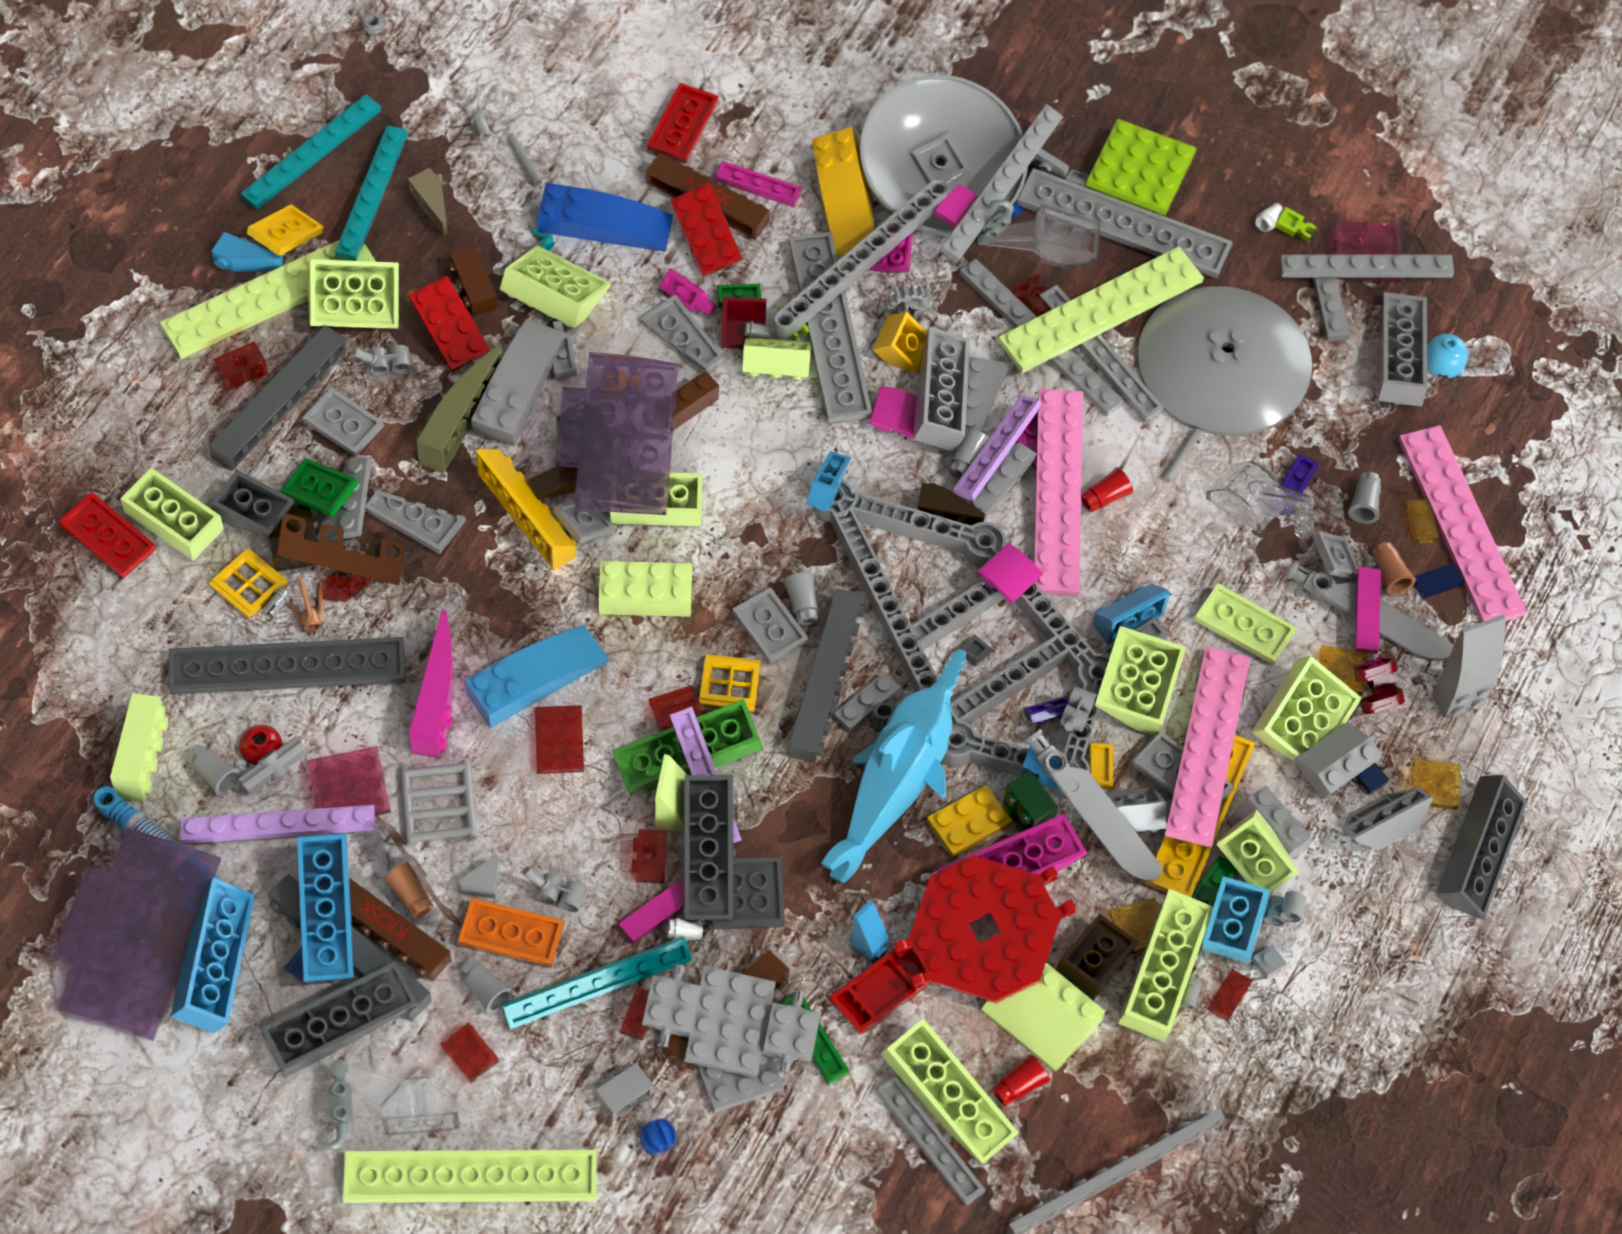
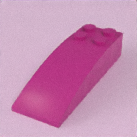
M446 610L441 611L409 732L412 754L439 759L442 750L446 751L448 743L446 732L451 730L453 724L451 713L454 669L451 635Z
M1064 813L938 868L937 872L975 855L1040 875L1051 866H1054L1058 872L1087 855V852Z

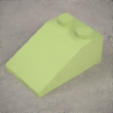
M665 754L655 797V828L683 832L685 826V775L687 774L669 755Z
M1257 809L1222 834L1216 844L1247 883L1270 889V893L1299 873V870L1277 835Z

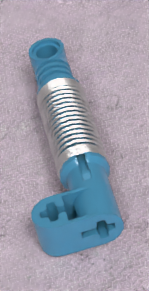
M105 786L98 789L94 794V802L99 813L118 825L125 837L132 840L135 845H138L147 855L154 858L157 863H160L174 877L179 880L184 879L192 886L182 897V905L186 915L190 919L196 920L203 900L198 895L201 893L204 896L212 877L223 880L199 861V857L192 850L183 845L180 840L164 827H161L141 809L136 810L117 794L114 788ZM108 799L113 800L110 804L103 805L104 801Z

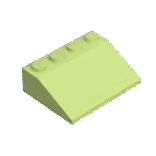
M537 245L506 267L500 290L507 293L508 296L526 303L527 306L536 308L544 312L545 315L562 321L564 325L575 328L588 317L610 288L611 283Z
M310 259L307 262V296L310 326L326 325L328 327L398 329L399 263Z
M1120 626L1095 706L1134 730L1156 736L1162 728L1186 647Z
M1312 656L1298 658L1251 732L1267 746L1294 761L1295 758L1345 724L1360 702L1361 697Z
M1047 963L1045 964L1040 983L997 1004L987 1001L981 1008L983 1013L1054 1072L1064 1064L1098 1027L1105 1013V1010Z

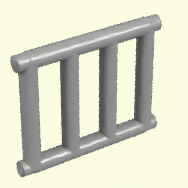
M464 759L461 763L419 768H408L406 765L400 767L404 830L407 846H413L415 842L458 837H468L471 840L477 838L472 773L469 759ZM462 773L463 784L411 790L410 778ZM464 794L465 806L412 810V799ZM466 815L467 827L414 833V820Z

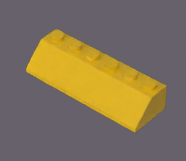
M499 449L476 450L477 473L552 570L554 571L576 558L577 544L571 535L567 536L562 523L552 517L547 504H542L539 499L537 500L532 489L526 484L524 475L514 469L508 455L504 456Z

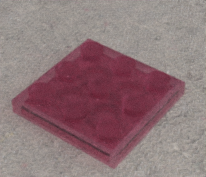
M1335 222L1336 255H1401L1399 224ZM1337 277V279L1382 282H1401L1403 278Z
M377 746L307 760L317 809L374 805L375 816L391 813Z

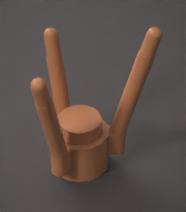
M300 578L299 583L306 609L300 615L291 599H289L288 604L298 621L299 628H304L306 632L316 631L325 622L323 617V582L318 584L317 612L315 608L310 607L304 580Z

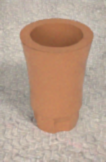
M1383 542L1373 549L1372 554L1378 569L1381 570V576L1388 594L1396 595L1403 593L1415 584V576L1407 568L1391 542Z
M408 862L395 867L384 877V881L395 892L414 919L425 916L434 907L429 899V894Z

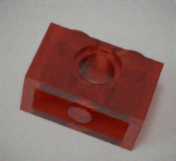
M255 341L214 359L216 372L227 391L239 388L244 383L253 379H259L268 373L266 360Z
M639 829L638 838L633 837V852H637V859H632L631 874H636V883L665 884L667 830ZM653 854L655 857L647 859L644 855Z

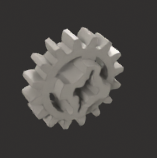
M911 285L910 288L903 286L900 291L894 290L895 294H889V298L885 299L887 314L892 315L907 311L914 319L917 317L916 315L923 316L922 312H928L929 307L933 306L931 292L928 291V288L923 289L921 285L917 288L914 285Z

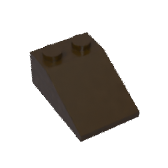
M303 505L291 507L286 514L301 517L306 521L304 539L317 542L311 509ZM291 519L286 523V527L290 532L295 533L301 529V525L297 520ZM281 520L269 536L274 569L279 572L315 565L277 555L282 525Z
M1099 914L1063 955L1055 970L1094 1001L1139 941Z

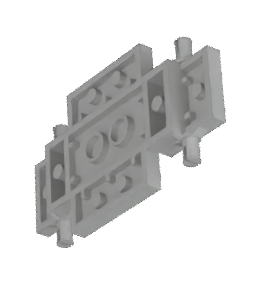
M679 964L674 965L672 978L652 976L642 1025L654 1027L661 1031L658 1042L660 1047L663 1044V1040V1047H668L670 1034L689 1038L684 1062L755 1078L758 1075L761 1054L781 1059L778 1072L782 1074L784 1071L785 1075L789 1074L791 1061L811 1062L820 1013L808 1011L801 1007L804 993L800 992L798 997L799 992L795 991L793 993L792 1005L772 1003L775 981L709 966L703 967L699 986L682 980L685 967L681 965L679 968Z

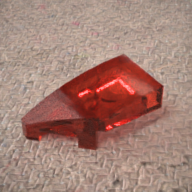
M327 575L323 599L347 602L370 584L371 579L351 575L350 579Z

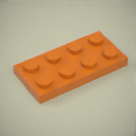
M471 898L458 938V945L552 968L565 920Z

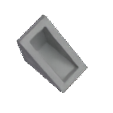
M496 854L458 880L459 892L463 895L495 898L500 873L499 856Z

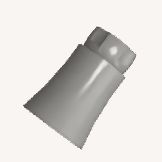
M973 428L965 429V436L958 446L948 470L951 476L958 480L962 478L989 440L987 435Z
M1363 472L1360 474L1356 484L1353 501L1348 510L1349 517L1355 522L1371 524L1379 519L1381 479L1374 472Z
M800 572L786 577L783 580V584L788 593L793 615L796 617L797 623L801 627L816 624L818 622V607L814 588V574Z
M197 745L187 755V762L210 785L216 795H225L239 781L240 770L228 764L205 746Z
M477 960L467 961L460 968L458 976L480 1001L488 1014L497 1012L502 1008L501 1004L508 1002L511 998L513 989L501 982Z

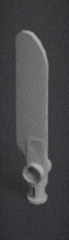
M1299 561L1293 564L1286 578H1292L1302 584V588L1308 591L1312 599L1317 601L1324 600L1355 619V584H1336L1333 582L1332 577L1325 572L1309 571L1301 566ZM1317 584L1322 585L1325 589L1319 588ZM1380 600V635L1417 657L1432 661L1448 660L1454 647L1450 641Z
M1041 729L1024 741L1025 744H1029L1037 754L1036 758L1040 762L1043 772L1052 778L1117 864L1128 874L1146 881L1157 879L1162 873L1160 863L1093 776L1086 769L1070 767L1066 756L1059 752L1054 745L1048 743L1042 735L1043 731ZM1050 758L1058 760V769H1053L1050 766Z

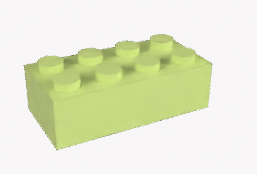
M150 468L120 498L124 513L192 561L224 530L219 514L153 468Z
M612 471L610 521L612 524L701 526L702 473Z
M600 561L599 614L691 617L692 563Z
M132 693L110 777L113 788L122 799L145 802L147 794H150L152 791L153 782L151 776L152 773L157 771L158 759H156L157 752H161L163 747L162 732L166 731L168 727V717L165 716L166 708L162 705L161 698L158 696Z

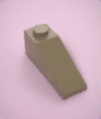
M429 167L408 179L409 192L445 236L448 233L442 191L443 181L438 173L435 174Z

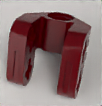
M1386 654L1385 657L1380 656L1376 660L1371 659L1367 663L1354 667L1355 680L1357 682H1367L1373 694L1360 700L1364 714L1381 712L1405 702L1403 690L1395 684L1394 672L1398 671L1396 657Z

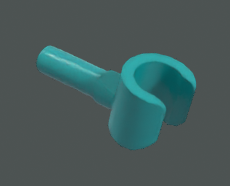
M532 227L530 232L541 239L540 246L550 251L555 244L553 236L549 233L546 235L542 234Z

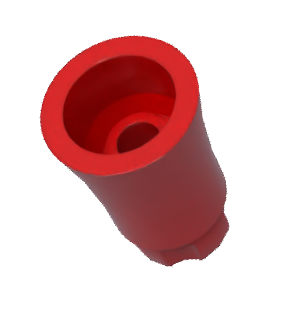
M1116 467L1107 476L1082 493L1081 502L1088 512H1094L1120 498L1133 494V487L1124 471Z
M1028 1054L1018 1066L1001 1078L1000 1082L992 1087V1090L998 1101L1006 1107L1034 1089L1050 1082V1079L1041 1063L1032 1054Z

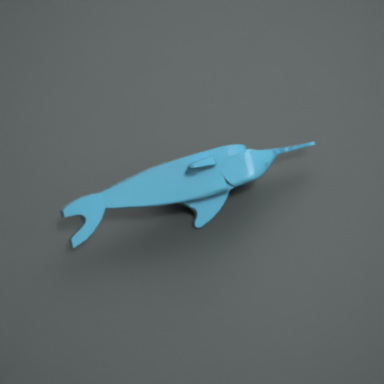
M959 649L951 654L952 660L946 661L947 667L942 669V675L936 677L937 683L932 684V687L906 696L894 709L876 742L853 758L855 765H865L858 789L847 839L836 844L821 863L823 867L832 870L830 873L831 879L840 883H845L849 880L862 863L866 851L910 807L927 784L940 798L946 797V774L941 761L948 749L949 735L952 731L950 697L954 694L952 688L957 686L955 680L960 678L958 672L964 669L962 664L967 662L964 650Z

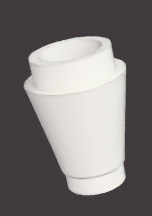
M1275 203L1260 212L1255 220L1257 228L1263 232L1273 230L1284 211L1283 207Z
M675 918V920L669 919L667 939L674 940L684 936L686 941H701L703 926H698Z

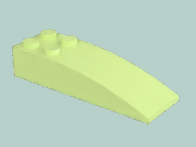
M1172 889L1168 890L1141 958L1118 1024L1164 1042L1171 1032L1209 923L1213 906Z
M924 1019L920 1020L881 1054L926 1109L981 1165L1019 1134Z

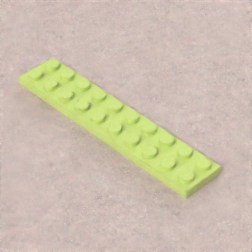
M338 240L161 321V328L179 357L183 359L308 301L307 262L310 259L350 260L335 257V250L340 241ZM364 244L357 261L376 262Z
M1177 247L999 336L998 342L1021 373H1024L1202 283L1204 277L1183 250Z
M597 1150L345 1151L344 1203L597 1201Z

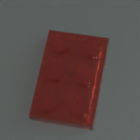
M582 705L535 707L537 774L584 772Z

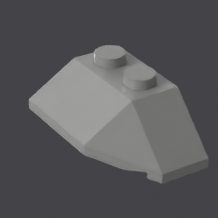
M1419 786L1411 790L1387 794L1349 814L1344 825L1341 827L1342 832L1355 842L1380 850L1417 830L1433 798Z

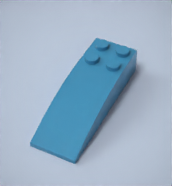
M582 625L530 645L465 680L466 694L488 726L492 728L609 662V658L586 626Z
M346 834L297 837L304 982L354 979Z
M212 877L210 879L186 948L170 1017L211 1033L217 1032L228 1024L255 894Z

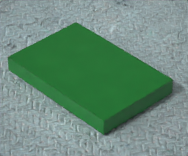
M305 458L280 490V493L294 499L296 503L333 518L359 482L356 478Z

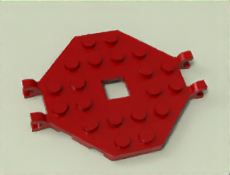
M972 855L931 875L909 938L893 944L898 957L914 950L925 973H919L910 977L915 991L932 983L952 988L954 991L970 996L981 997L997 1004L1040 983L1060 920L1076 913V906L1072 899L1056 908L1044 886L1058 880V873L1055 867L1051 866L1040 875ZM987 914L991 915L1000 933L979 943L970 923Z

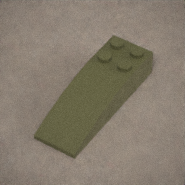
M496 346L468 369L449 389L435 411L428 415L423 431L420 430L415 440L418 448L419 465L441 474L445 473L472 426L471 419L502 359V347Z

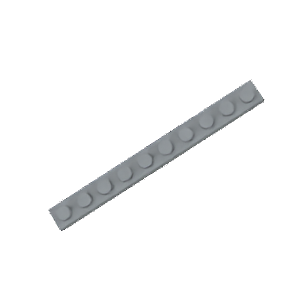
M1048 104L1043 107L945 241L940 251L956 263L961 259L985 226L987 220L999 206L989 207V203L994 200H1003L1062 120V115Z
M974 259L960 269L959 275L1014 328L1037 318L977 259ZM1071 349L1048 360L1079 391H1083V394L1106 417L1123 405L1124 400Z
M1220 1109L1214 1112L1211 1110L1204 1112L1198 1117L1199 1120L1192 1124L1190 1121L1186 1122L1178 1128L1176 1133L1162 1135L1156 1144L1142 1146L1136 1151V1155L1130 1158L1128 1156L1122 1157L1115 1163L1116 1166L1110 1169L1107 1167L1102 1168L1095 1173L1094 1178L1088 1181L1083 1179L1073 1186L1074 1189L1067 1193L1065 1191L1057 1193L1049 1203L1044 1204V1202H1041L1034 1206L1029 1214L1015 1216L1010 1220L1007 1234H1025L1219 1127L1225 1116Z

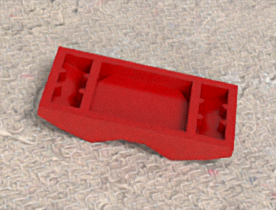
M893 949L829 996V1000L860 1035L880 1024L894 1010L912 1000L928 985L915 991L910 977L919 973H925L912 950L898 957Z

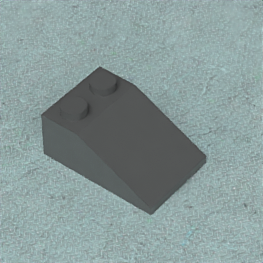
M236 469L211 502V507L214 512L221 516L222 522L232 527L270 536L295 501Z

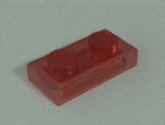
M1231 969L1207 1010L1228 1022L1253 980Z
M636 988L621 1026L620 1034L641 1041L644 1040L649 1026L642 1025L648 990Z

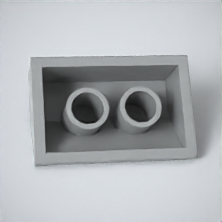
M1346 722L1295 758L1294 761L1319 798H1323L1332 794L1383 756L1368 735Z
M1266 785L1249 796L1226 820V823L1232 828L1257 809L1271 826L1291 859L1307 850L1312 838Z
M1155 786L1105 791L1106 795L1135 832L1146 831L1154 833L1166 828V802Z

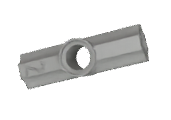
M295 736L279 749L272 750L260 758L258 764L243 773L238 779L251 795L270 780L274 781L289 770L288 767L306 756L308 751L298 737Z

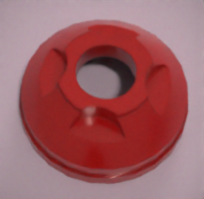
M263 724L248 728L242 734L239 742L241 756L252 765L258 764V760L270 751L277 750L283 746L281 736L277 730ZM258 734H262L267 739L263 744L258 745L253 742V738Z

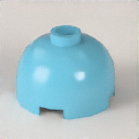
M1443 333L1429 341L1427 344V369L1436 376L1438 374L1449 375L1448 378H1452L1464 370L1468 360V349L1461 338L1453 334Z

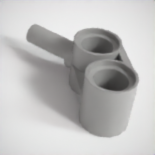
M405 345L392 347L389 351L390 354L382 347L372 348L368 352L353 347L351 350L352 356L366 361L369 365L370 374L376 377L390 374H406L412 369L410 350Z
M1077 686L1074 687L1060 721V724L1065 727L1066 731L1074 729L1083 732L1097 694Z
M528 866L523 869L522 874L537 885L536 898L539 901L561 907L570 912L579 911L587 891L584 885L575 881H567L566 885L563 886L564 880L555 874L546 873L542 877Z
M1288 891L1284 897L1270 896L1264 914V922L1276 927L1300 922L1303 916L1306 896L1296 891Z

